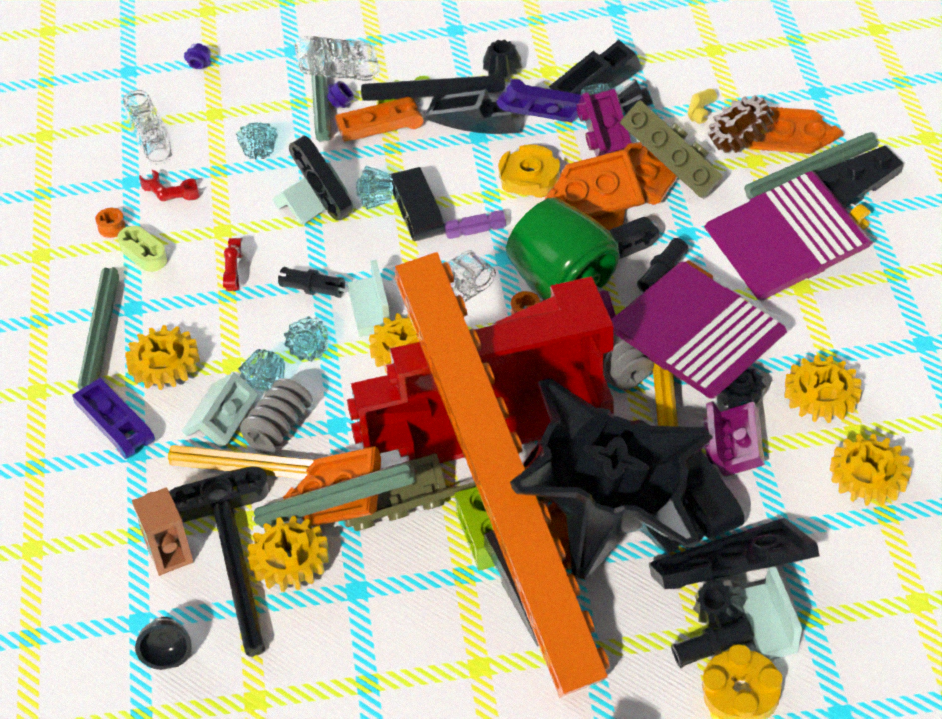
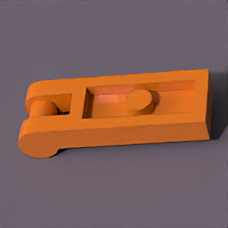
M411 97L335 115L336 125L343 142L358 140L404 127L417 129L422 126L424 121L421 113L417 110L418 107L415 100Z

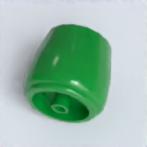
M558 197L547 198L526 212L512 230L505 248L508 259L518 273L543 301L551 298V285L591 276L595 285L602 288L611 279L619 262L618 242L611 232L588 214Z

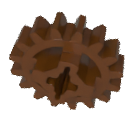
M753 95L749 100L747 96H743L739 101L733 100L729 108H721L723 113L713 117L716 122L709 125L711 131L708 133V136L719 151L722 149L724 153H728L733 149L737 153L740 148H750V142L753 140L759 142V135L768 133L769 130L766 126L773 124L771 117L774 114L763 97L758 99L757 95Z

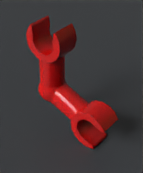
M151 170L153 179L146 180L139 175L141 188L144 191H152L161 202L181 197L188 201L199 198L196 179H186L179 186L166 188L161 184L159 173L156 170Z
M229 238L228 247L225 248L223 253L225 258L223 288H226V291H239L238 258H243L244 253L241 252L242 238Z

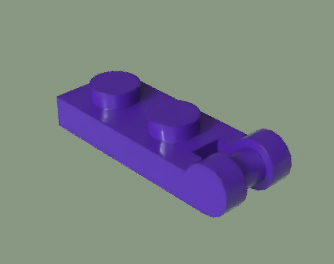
M514 78L507 85V92H502L497 99L499 108L507 112L572 123L578 116L576 105L579 104L581 95L525 85L520 79Z
M101 377L72 394L74 404L108 438L124 459L135 454V449L141 445L148 446L155 441V436L148 425ZM132 430L134 434L126 438L124 434Z

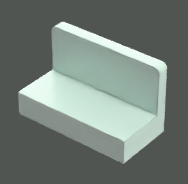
M328 162V166L336 176L337 180L345 190L346 194H348V190L346 189L345 185L339 178L338 174L336 173L330 162ZM305 177L272 198L277 209L288 205L301 225L325 210Z
M377 259L370 260L371 278L347 282L348 294L359 337L374 334L375 325L384 326L383 319L385 317L390 319L388 301Z
M232 372L210 386L181 432L188 436L201 430L219 447L228 444L258 396V393L235 372Z
M776 566L768 567L766 583L741 589V596L747 600L743 605L745 615L742 617L747 621L751 629L755 649L758 653L771 660L798 653L802 627Z

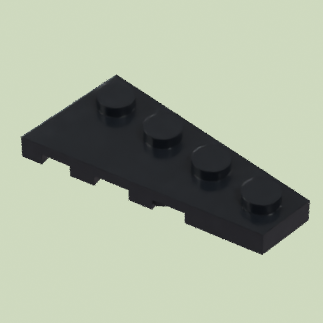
M884 145L818 171L816 174L843 207L846 208L851 204H858L870 190H878L902 173L904 163Z
M783 517L649 562L648 564L651 576L667 590L679 589L690 584L815 558L820 555L818 543Z

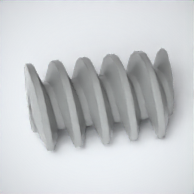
M613 333L614 351L603 353V365L606 372L611 375L612 381L617 384L618 389L628 390L646 379L651 374L654 364L646 355Z
M287 378L277 379L272 384L271 389L267 390L264 397L258 401L256 407L250 411L248 417L242 421L240 429L244 439L256 451L268 455L273 454L276 450L274 446L281 445L283 436L289 435L290 427L296 426L298 417H302L306 412V408L312 405V395L305 387L294 380Z

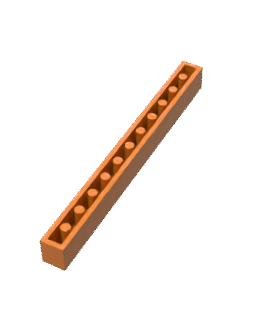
M438 252L396 265L394 279L558 696L562 698L603 682L608 678L606 670L610 669V664L602 647L596 648L591 633L595 632V627L587 610L581 611L576 597L580 596L578 583L572 573L567 575L562 560L566 559L563 546L558 537L552 538L547 524L551 523L549 511L544 502L538 503L536 496L516 494L511 488V480L529 466L524 468L519 456L520 453H523L520 439L515 431L510 433L505 419L509 418L506 404L501 396L496 398L491 385L495 384V379L488 362L482 364L478 354V350H481L479 337L474 328L468 329L464 319L468 315L465 302L461 295L455 296L451 287V283H454V277L450 265L447 261L441 262Z

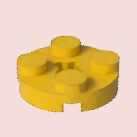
M533 144L519 146V151L510 154V150L505 152L498 164L502 189L508 193L533 195L537 198L547 196L560 177L559 159L557 158L556 160L552 156L550 149Z
M734 645L729 651H724L722 654L713 657L706 665L702 681L703 698L710 712L719 719H768L778 708L783 677L776 666L764 655L751 651L745 645ZM745 681L749 684L751 690L748 692L741 689L737 692L734 690L735 682Z

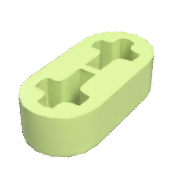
M133 225L125 227L119 232L118 242L121 252L142 270L155 272L166 266L167 255L165 247L146 230Z

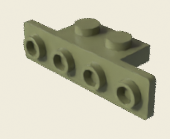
M638 101L621 120L620 123L700 198L704 199L723 178V175L706 158L709 152L697 141L691 145L685 139L688 133L676 122L670 126L642 101Z
M437 453L428 454L381 468L380 470L408 462L415 468L416 481L410 485L379 493L377 511L374 514L343 520V524L346 527L353 526L354 531L368 529L375 526V519L388 516L389 521L409 516V509L422 505L423 510L444 505V498L454 496L455 492L476 487L473 479L446 486Z

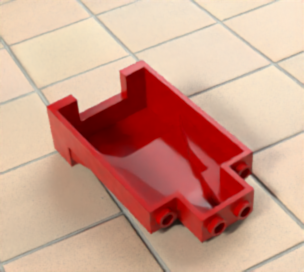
M592 276L551 285V298L498 320L491 326L475 329L481 344V350H478V354L482 364L488 362L495 379V384L491 385L496 398L500 396L503 398L509 414V418L505 419L510 433L513 431L517 433L521 444L540 440L547 425L551 422L538 385V381L551 378L594 407L609 409L614 415V399L603 375V353L614 351L613 323ZM420 342L390 348L392 363L386 365L387 375L350 383L353 398L346 399L351 421H357L350 423L355 444L362 443L363 449L376 446L380 454L398 450L400 458L407 457V460L432 453H437L440 463L465 458Z

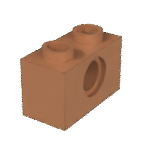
M165 487L131 500L145 545L158 575L161 576L194 563L181 517L168 488Z

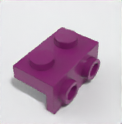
M615 89L589 95L588 92L581 95L579 104L576 105L580 121H585L588 130L585 133L586 143L590 151L594 150L596 157L624 150L629 143H632L628 130L620 123L624 116Z
M714 401L706 403L707 417L703 418L704 428L713 436L709 444L705 446L706 455L712 465L716 464L724 477L765 465L759 409L755 403L750 402L720 412Z

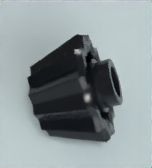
M497 39L487 47L482 61L484 64L482 69L487 71L488 75L501 74L508 78L512 74H517V70L522 68V59L516 46L511 41Z
M633 79L617 93L625 115L638 101H642L647 106L653 104L647 87L641 89L636 79Z
M747 368L720 393L724 405L729 407V409L750 402H754L756 405L766 388V385L762 382L764 376L757 374L755 369Z
M713 579L709 584H703L702 589L694 595L696 603L693 610L698 613V622L706 623L707 627L712 629L736 622L739 617L745 615L743 605L747 600L741 596V588L733 587L730 580L719 581Z

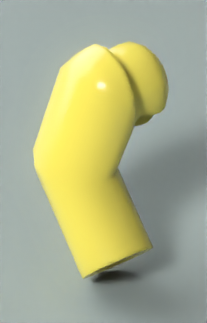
M709 88L692 95L687 112L691 122L695 121L698 124H703L707 121V118L704 116L709 115L704 106L716 101L717 93L714 89Z

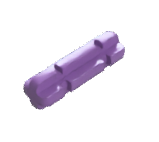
M498 210L491 212L490 215L484 213L461 218V221L457 219L446 221L444 229L447 238L453 239L460 237V234L467 236L487 232L490 228H493V230L504 228L506 218L504 212Z

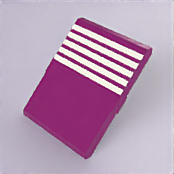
M809 171L768 192L766 191L750 199L749 202L708 221L704 225L706 231L757 300L761 301L805 279H810L824 272L825 269L869 248L873 243L813 171Z
M686 262L677 264L611 319L615 335L649 357V360L664 370H668L709 399H714L787 333L786 327Z

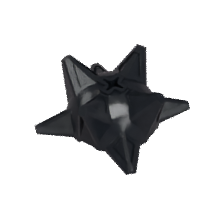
M551 378L538 381L551 422L547 425L543 436L523 463L524 468L529 467L511 480L510 483L511 488L516 494L536 496L538 502H555L558 508L566 514L571 571L574 577L587 580L626 533L640 531L649 537L655 546L667 553L678 550L679 545L686 548L695 547L699 543V539L683 506V495L686 490L688 475L686 463L713 436L704 427L652 426L641 419L630 421L614 416L609 409L594 407Z

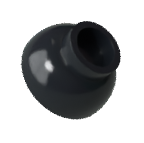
M165 616L158 617L145 625L139 632L135 642V652L138 659L144 665L157 670L180 666L188 659L192 650L191 638L187 630L173 618Z

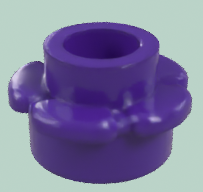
M191 44L187 51L184 52L185 61L193 69L200 70L203 67H209L211 64V51L203 44Z
M337 81L335 84L328 86L327 98L334 107L347 108L350 106V102L354 99V94L348 85L342 81Z

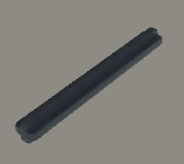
M500 74L363 83L361 85V98L363 101L393 100L405 97H434L479 90L497 93L505 90V78Z
M229 501L216 503L213 507L244 651L248 657L261 655L265 652V645L233 506Z

